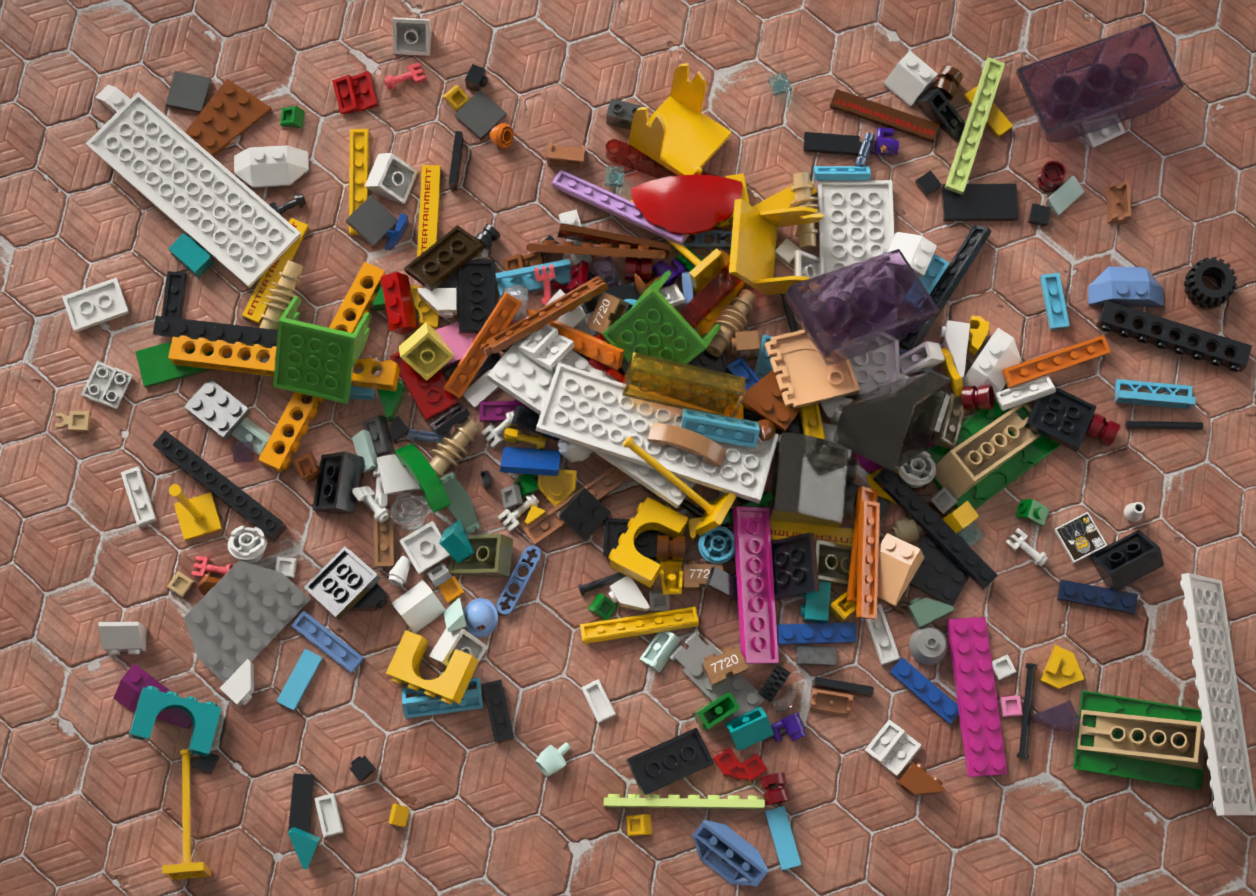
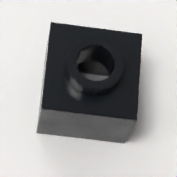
M472 64L465 78V84L467 88L478 92L482 87L486 86L488 77L486 69Z
M365 755L362 758L359 756L351 763L352 767L349 768L361 783L377 770Z

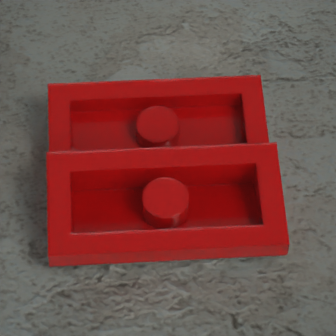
M369 71L352 77L348 74L332 80L341 115L379 106L372 75Z

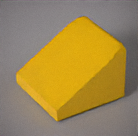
M455 85L442 96L455 111L459 110L470 100L459 85Z
M531 506L525 520V526L527 527L546 514V511L536 506Z
M701 518L688 520V532L691 542L695 540L697 533L694 530Z
M393 804L389 824L405 827L409 808Z
M650 814L626 816L628 836L652 834Z

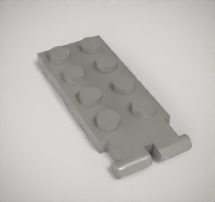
M697 630L684 641L689 647L687 650L680 645L668 657L673 663L676 660L684 668L682 672L711 701L729 691L731 692L740 709L728 716L730 720L758 708L766 700L758 694V691L741 674L732 677L731 674L727 675L726 681L711 687L703 670L702 662L709 655L715 654L718 656L721 654L711 644L707 646L699 638L701 634Z

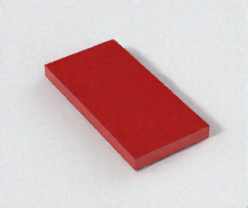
M400 352L390 356V359L397 363L400 369L399 375L426 422L448 411L450 407H455L459 404L456 396L443 388L447 380L441 370H438L431 378L425 380L400 357Z

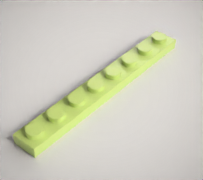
M989 57L985 62L945 189L961 195L965 190L1005 66L1003 62Z
M608 794V798H604V807L764 809L765 799H760V796H748V799H740L738 795H729L728 799H720V795H708V799H700V795H688V799L680 798V795H668V798H660V795L649 794L648 798H640L639 794H628V798H620V794Z

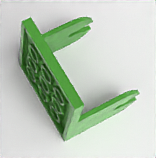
M670 270L666 271L659 280L652 283L632 308L602 333L611 345L625 350L623 358L653 390L704 351L721 328V325L717 323L708 333L705 332L700 336L658 290L672 274Z
M295 296L278 323L273 387L348 404L350 401L353 367L366 345L370 328L367 327L372 316L366 312L354 333L298 321L300 312H297L301 298Z

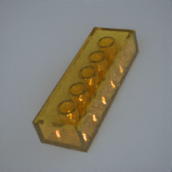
M633 352L623 380L622 396L680 409L684 408L736 418L745 395L746 377Z

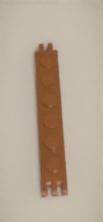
M544 240V243H529L526 246L527 251L652 259H663L666 256L664 250L649 249V246L638 245V249L630 248L631 245L619 244V247H612V244L609 243L593 246L591 242H582V245H574L573 241H563V244H555V240Z
M599 276L591 279L490 337L480 346V350L484 355L488 356L509 348L513 343L525 339L527 335L542 329L543 326L552 321L558 320L560 316L575 310L579 305L589 302L593 297L606 291L608 285Z

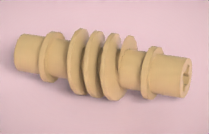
M809 173L793 174L791 192H794L795 200L790 203L791 208H818L817 204L811 203L818 199L817 197H811L813 185H810ZM814 223L797 225L798 231L795 234L799 237L800 249L815 248V235L818 234V230L815 229Z
M288 260L283 272H279L281 277L278 284L271 283L276 289H269V292L274 296H266V299L271 303H264L268 305L265 315H261L263 320L260 328L278 329L279 319L285 312L287 305L290 304V298L296 296L293 291L297 282H301L299 277L303 266Z
M746 289L742 290L740 295L732 300V305L724 307V310L714 323V325L719 323L721 328L706 348L711 355L720 357L723 351L731 346L730 340L734 338L735 332L744 331V327L748 324L745 317L747 314L752 313V306L757 299L753 292Z
M467 417L460 426L455 427L456 431L451 437L447 436L448 438L444 437L441 439L443 444L438 443L436 445L438 450H432L434 458L429 464L438 478L443 477V473L448 468L451 469L450 464L458 466L454 459L463 460L459 454L460 452L468 454L464 448L469 442L474 441L473 437L480 429V426L472 419Z

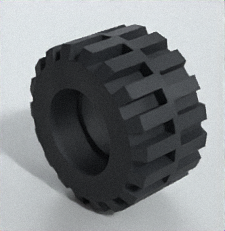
M1207 257L1198 261L1185 277L1184 286H1186L1185 293H1189L1188 299H1193V304L1195 305L1201 304V308L1208 306V309H1212L1214 306L1219 307L1233 294L1237 285L1235 283L1237 276H1233L1235 271L1229 268L1231 266L1229 263L1224 264L1223 259L1217 261V257H1212L1211 259ZM1202 276L1214 278L1218 283L1219 290L1208 289L1202 282Z

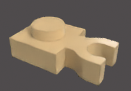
M70 411L69 416L63 413H56L57 418H63L62 423H55L57 429H63L68 426L69 431L89 432L91 417L89 411Z

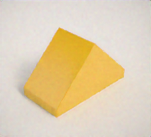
M966 501L942 518V520L955 533H958L977 519L979 515L971 504Z
M847 592L829 606V612L839 623L845 621L856 610L857 603L846 601Z

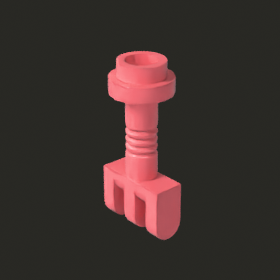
M415 63L408 66V73L396 77L387 75V78H384L387 89H395V85L403 81L413 79L414 84L426 81L427 78L423 75V69H420V63Z
M553 264L549 265V273H547L546 266H541L542 274H539L538 267L534 268L536 281H542L545 297L541 301L544 306L553 297L549 280L555 278Z
M196 556L195 560L202 562V564L194 563L193 567L200 569V572L192 571L191 575L204 577L207 572L225 575L233 567V564H227L226 567L210 565L208 557Z

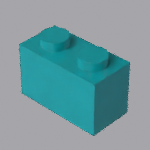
M185 233L168 248L172 256L198 279L214 264L211 258L212 255L204 248L202 249L198 246V243Z
M819 581L820 591L801 595L805 597L804 604H801L800 616H803V622H828L831 582Z
M761 706L725 723L731 741L738 751L774 735L768 717Z

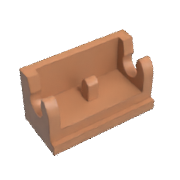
M553 142L548 143L547 164L584 168L586 146L576 148L553 145Z
M1124 181L1121 185H1116V182H1113L1106 188L1108 223L1126 224L1131 217L1129 181Z
M813 689L809 711L849 717L853 695Z

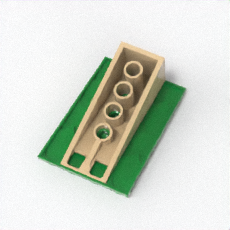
M995 399L993 409L979 410L961 424L954 449L935 445L925 451L931 455L930 458L936 465L933 483L940 491L946 487L959 501L953 506L954 509L966 501L971 504L974 510L978 509L1061 445L1024 427L1032 410L1027 402L1002 411Z
M1082 690L1073 769L1202 791L1206 751L1204 746L1205 732L1201 726L1202 711L1200 709Z

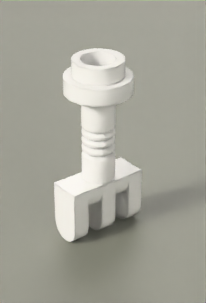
M515 410L509 411L506 414L507 419L495 428L494 425H489L481 432L483 436L491 433L486 440L490 442L495 439L490 444L492 448L504 440L500 434L511 425Z
M376 467L373 471V476L377 478L376 494L373 496V499L380 508L387 506L388 495L383 494L379 468Z
M369 486L353 489L354 496L359 501L365 500L375 512L374 518L376 521L382 523L388 519L389 511L386 508L381 509L373 499L375 493Z
M533 493L525 496L528 500L511 513L506 509L497 517L501 521L507 516V519L502 523L504 526L512 522V525L507 529L509 532H512L520 525L517 518L525 510H528L532 505L538 506L539 500Z
M1017 528L1015 533L1019 538L1012 534L1010 539L1015 543L1007 539L1005 544L1014 552L1020 547L1035 559L1034 564L1036 566L1039 565L1041 567L1048 559L1046 553L1042 552L1040 554L1025 542L1028 535Z

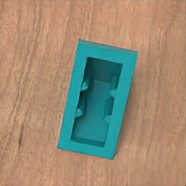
M457 520L443 531L439 544L458 563H461L474 553L460 520Z
M295 827L291 828L288 835L302 868L305 870L309 867L321 838Z

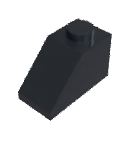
M376 583L349 611H376L378 608L382 609L388 603L387 599L389 596Z

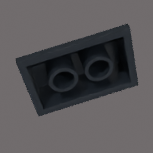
M346 451L321 455L319 467L321 472L317 479L313 511L342 515L355 512L357 498L352 491L360 486L359 481L363 467V457Z
M1140 530L1089 555L1104 583L1114 592L1164 566L1160 547Z

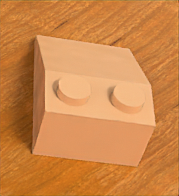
M888 533L885 535L879 545L877 598L896 607L925 558L920 548Z

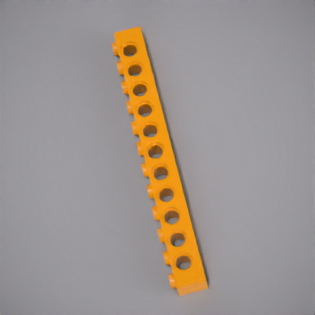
M364 261L329 328L354 333L363 315L366 312L370 313L369 309L382 286L381 277L386 275L384 270ZM368 283L373 284V287L370 289L364 288ZM359 299L365 300L362 305L355 304ZM349 316H356L354 321H347ZM294 392L258 459L262 465L281 474L284 469H288L291 463L290 457L293 452H297L300 446L299 440L302 436L306 435L309 429L308 424L311 419L315 418L318 412L317 407L320 402L324 401L323 398ZM305 398H312V401L309 404L303 403V400ZM297 414H303V418L301 420H294V417ZM287 431H294L292 437H285ZM285 447L284 453L276 454L278 448Z
M188 336L172 338L168 359L173 365L274 377L276 347L265 348L259 344L246 346V344L241 342L230 344L223 340L213 342L206 338H198L196 340ZM195 348L192 354H188L191 349ZM214 351L211 356H207L208 352ZM228 353H232L230 358H225ZM247 355H251L249 360L244 361ZM270 357L269 361L262 363L264 358ZM374 358L358 359L353 367L351 386L396 391L400 369L397 363L392 360L381 362ZM363 368L360 374H355L357 369ZM376 371H382L381 375L374 376Z

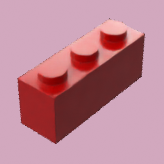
M399 272L382 276L381 283L390 331L405 334L417 330L418 326L409 276Z

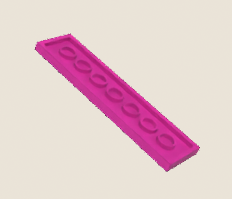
M736 506L732 510L741 653L746 664L779 663L769 508Z
M986 617L949 619L946 622L967 777L1008 774Z

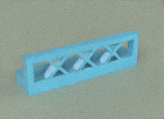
M570 259L495 273L500 298H502L505 292L513 296L544 290L542 281H536L534 268L538 267L539 274H542L541 266H546L547 273H549V265L553 264L555 278L553 279L563 285H568L570 283Z
M1120 379L1115 381V403L1191 409L1196 403V397H1192V386ZM1120 385H1127L1132 391L1120 390ZM1140 387H1146L1151 393L1138 392L1137 390ZM1161 388L1165 389L1169 394H1158L1156 391ZM1178 390L1187 391V396H1180L1175 393Z
M682 408L681 428L701 434L713 441L756 448L760 433L758 422Z
M480 678L470 680L468 687L477 685V689H466L460 705L452 702V705L441 701L439 696H435V698L429 697L421 689L417 692L408 687L402 688L404 717L406 719L482 709L484 707ZM408 694H417L415 697L407 698Z

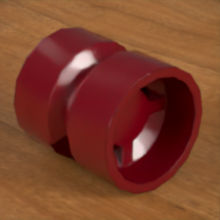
M1058 161L1045 163L1037 177V185L1042 191L1051 193L1059 188L1066 176V169L1063 164Z
M626 257L625 280L635 281L634 274H637L642 281H651L652 258L638 259Z
M991 384L980 385L978 388L976 386L963 387L962 404L965 411L976 410L978 407L981 410L993 409L995 397Z
M1095 413L1085 435L1094 440L1099 438L1100 443L1110 447L1121 425L1112 420L1107 422L1105 417Z
M784 772L759 778L761 788L765 790L763 794L765 806L791 800L789 790L785 788L787 781ZM771 785H778V789L771 790Z

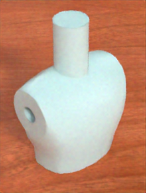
M566 742L558 750L549 745L535 760L536 766L545 776L549 777L566 765L563 755L571 747Z

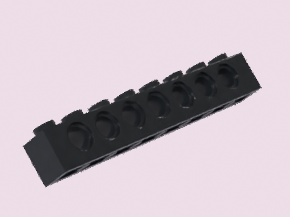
M1107 300L1101 306L1096 327H1099L1102 331L1119 333V336L1124 338H1135L1140 343H1151L1159 349L1167 348L1179 355L1186 354L1192 356L1195 360H1205L1214 366L1227 367L1233 372H1241L1247 367L1252 345ZM1115 318L1121 319L1122 324L1117 323ZM1133 323L1138 324L1140 329L1134 328ZM1151 329L1157 330L1158 335L1153 334ZM1169 335H1174L1177 341L1172 340ZM1188 340L1193 341L1195 346H1190ZM1206 346H1210L1213 352H1209ZM1224 352L1230 353L1231 358H1228Z
M166 430L153 443L157 451L212 492V494L249 523L261 529L272 541L275 542L287 528L283 521Z

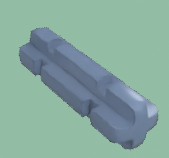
M865 134L855 163L856 166H865L875 138L874 134Z
M409 429L408 439L414 441L418 439L421 442L443 444L441 439L446 438L445 434L437 435L435 432L420 430L418 432L416 429Z

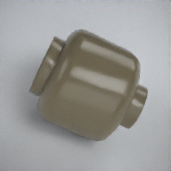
M911 517L896 521L894 527H892L893 536L907 543L918 541L919 533H922V528Z

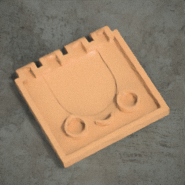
M836 322L771 337L770 341L765 343L768 356L772 357L770 362L774 374L781 373L776 376L780 391H785L781 395L786 407L793 406V409L859 393L860 388Z

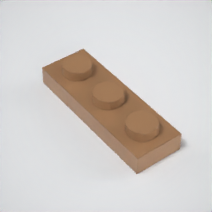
M387 509L389 517L382 523L375 520V512L373 511L375 568L395 566L393 509Z

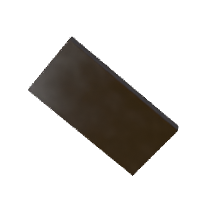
M457 225L408 264L404 270L405 273L432 292L485 249L482 242Z

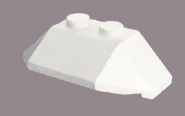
M287 145L251 147L234 156L235 175L252 188L290 186L304 173L309 171L308 151Z
M997 328L963 378V387L976 386L978 388L980 385L991 384L994 393L1000 392L1006 385L1002 370L1021 362L1014 338Z

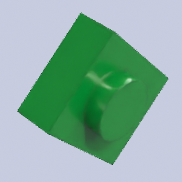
M1022 499L1018 504L1015 517L1027 519L1038 526H1044L1050 508L1034 499Z

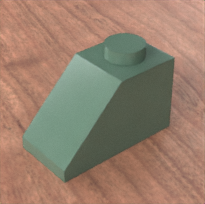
M918 597L910 601V606L906 609L916 629L947 616L955 610L951 605L927 597L922 600Z

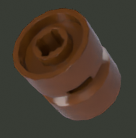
M943 66L937 76L938 79L935 80L931 89L939 88L948 101L953 99L957 87H959L963 79V74L954 67Z
M658 535L657 561H668L669 558H672L673 561H684L685 536H674L673 539H670L669 536Z

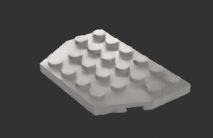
M239 560L184 617L198 659L225 683L247 659L252 661L311 599L283 573Z

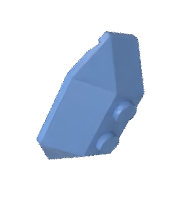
M1108 266L1088 286V305H1103L1107 300L1123 306L1164 307L1163 287L1145 267Z
M704 820L692 835L700 860L730 884L757 887L768 873V869L759 851L727 825Z

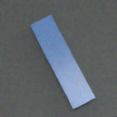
M304 610L291 625L351 674L356 671L365 659Z

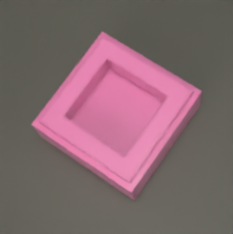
M1020 696L999 698L1002 718L1023 715Z

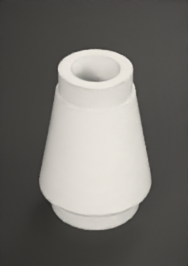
M1141 502L1128 504L1124 509L1126 519L1131 522L1139 521L1143 516L1145 506Z
M404 556L400 557L388 574V581L391 584L402 587L403 583H406L411 560Z

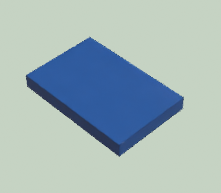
M504 447L500 472L558 476L561 453L559 450Z

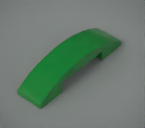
M413 444L395 450L394 453L402 466L408 468L425 494L424 499L432 512L435 513L450 506V500L441 481L423 454Z

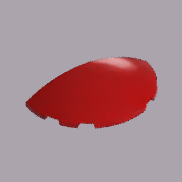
M713 175L671 176L652 180L631 188V197L635 208L640 210L648 223L654 227L655 225L666 229V232L680 235L703 233L712 230L714 225L719 222H725L733 214L735 200L741 199L742 182Z

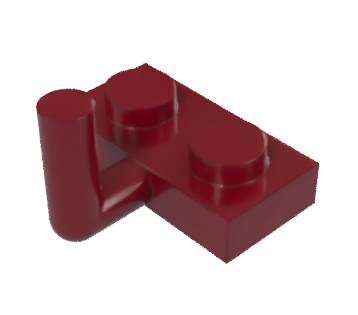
M582 260L571 268L570 283L564 286L552 279L550 286L558 291L561 289L567 294L588 282V263Z

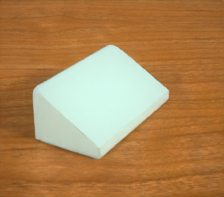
M1072 176L1047 199L1045 204L1051 207V210L1059 216L1084 193V190L1077 179Z
M247 417L231 434L259 456L271 437L269 433Z
M362 430L352 437L356 454L363 457L362 473L364 474L378 467L370 431Z
M460 598L452 603L444 612L446 627L449 632L467 626Z
M670 631L658 632L640 660L657 672H660L668 661V657L679 645L680 639Z

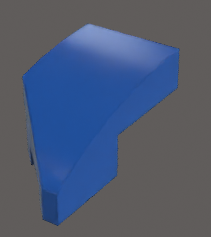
M400 213L395 231L387 230L388 239L385 250L391 251L402 238L409 223L407 215Z

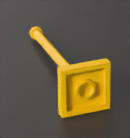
M667 240L696 266L689 272L693 291L698 295L726 271L722 252L717 248L701 261L684 245L681 246Z
M631 436L623 442L625 448H630L706 510L694 530L697 534L702 535L721 525L736 498L735 494L727 493L711 501L709 504L638 446Z
M173 484L169 487V494L176 497L179 501L174 506L185 541L223 530L212 492L188 499L182 493L179 485Z
M187 749L180 751V756H182L183 863L162 865V874L170 880L211 877V868L204 862H191L190 756L192 753H188Z

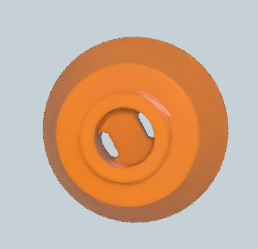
M502 123L492 129L490 139L496 146L506 149L512 144L514 133L508 124Z

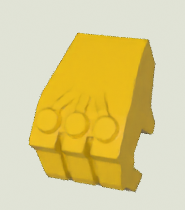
M971 316L968 322L970 327H972L969 331L971 335L968 338V351L976 355L990 331L989 322L985 321L982 317Z
M673 559L661 561L660 586L663 595L682 594V561H673Z

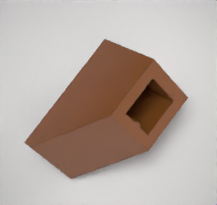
M919 763L910 764L896 782L911 796L940 793L945 789L942 786V781L935 776L930 777L925 773L927 770Z

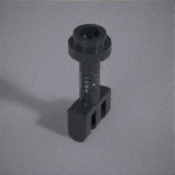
M301 193L299 195L295 194V199L277 207L275 202L268 205L281 215L298 205L300 208H303L307 203Z

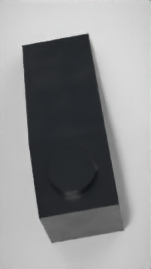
M939 88L928 89L916 103L926 116L933 122L940 124V128L956 142H960L965 126L964 120Z

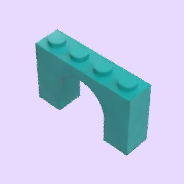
M153 686L143 687L128 737L148 742L157 715L166 709H180L189 715L193 723V732L187 752L207 757L210 753L222 708L217 707L218 704L207 701L206 704L198 702V699L194 697H179L178 693L172 691L164 693Z

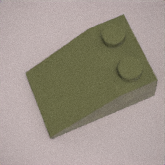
M503 534L467 535L474 553L461 563H458L452 556L449 558L448 570L453 575L510 577L513 539Z
M815 540L819 581L831 582V585L848 587L852 547Z

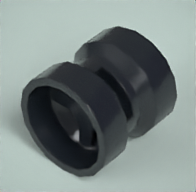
M486 224L483 227V232L475 236L476 239L484 244L486 250L491 248L493 241H497L501 237L500 233L490 224Z

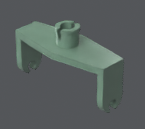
M450 472L439 478L451 503L448 509L456 520L461 521L465 532L472 533L474 530L481 528L480 523L477 521L470 496L456 479L455 473Z

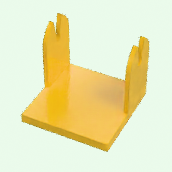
M689 64L677 66L674 71L670 96L650 117L648 115V107H641L635 111L628 143L678 176L696 175L695 168H702L731 136V131L702 113L707 83L700 71L697 72L692 81L689 80Z
M742 199L735 200L729 273L764 295L806 292L817 289L819 282H813V278L804 276L774 278L775 250L778 227L816 223L823 219L824 214H815L818 213V209L809 207H793L760 212Z

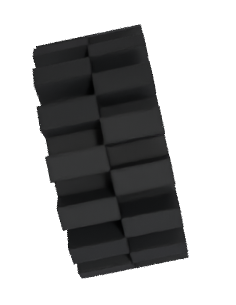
M777 664L758 694L772 702L791 673Z

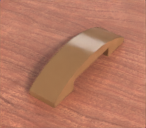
M653 423L647 441L663 447L668 444L703 457V462L719 468L726 453V449L713 440L691 430L669 424Z

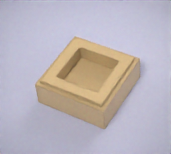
M178 571L167 585V588L184 598L195 582Z

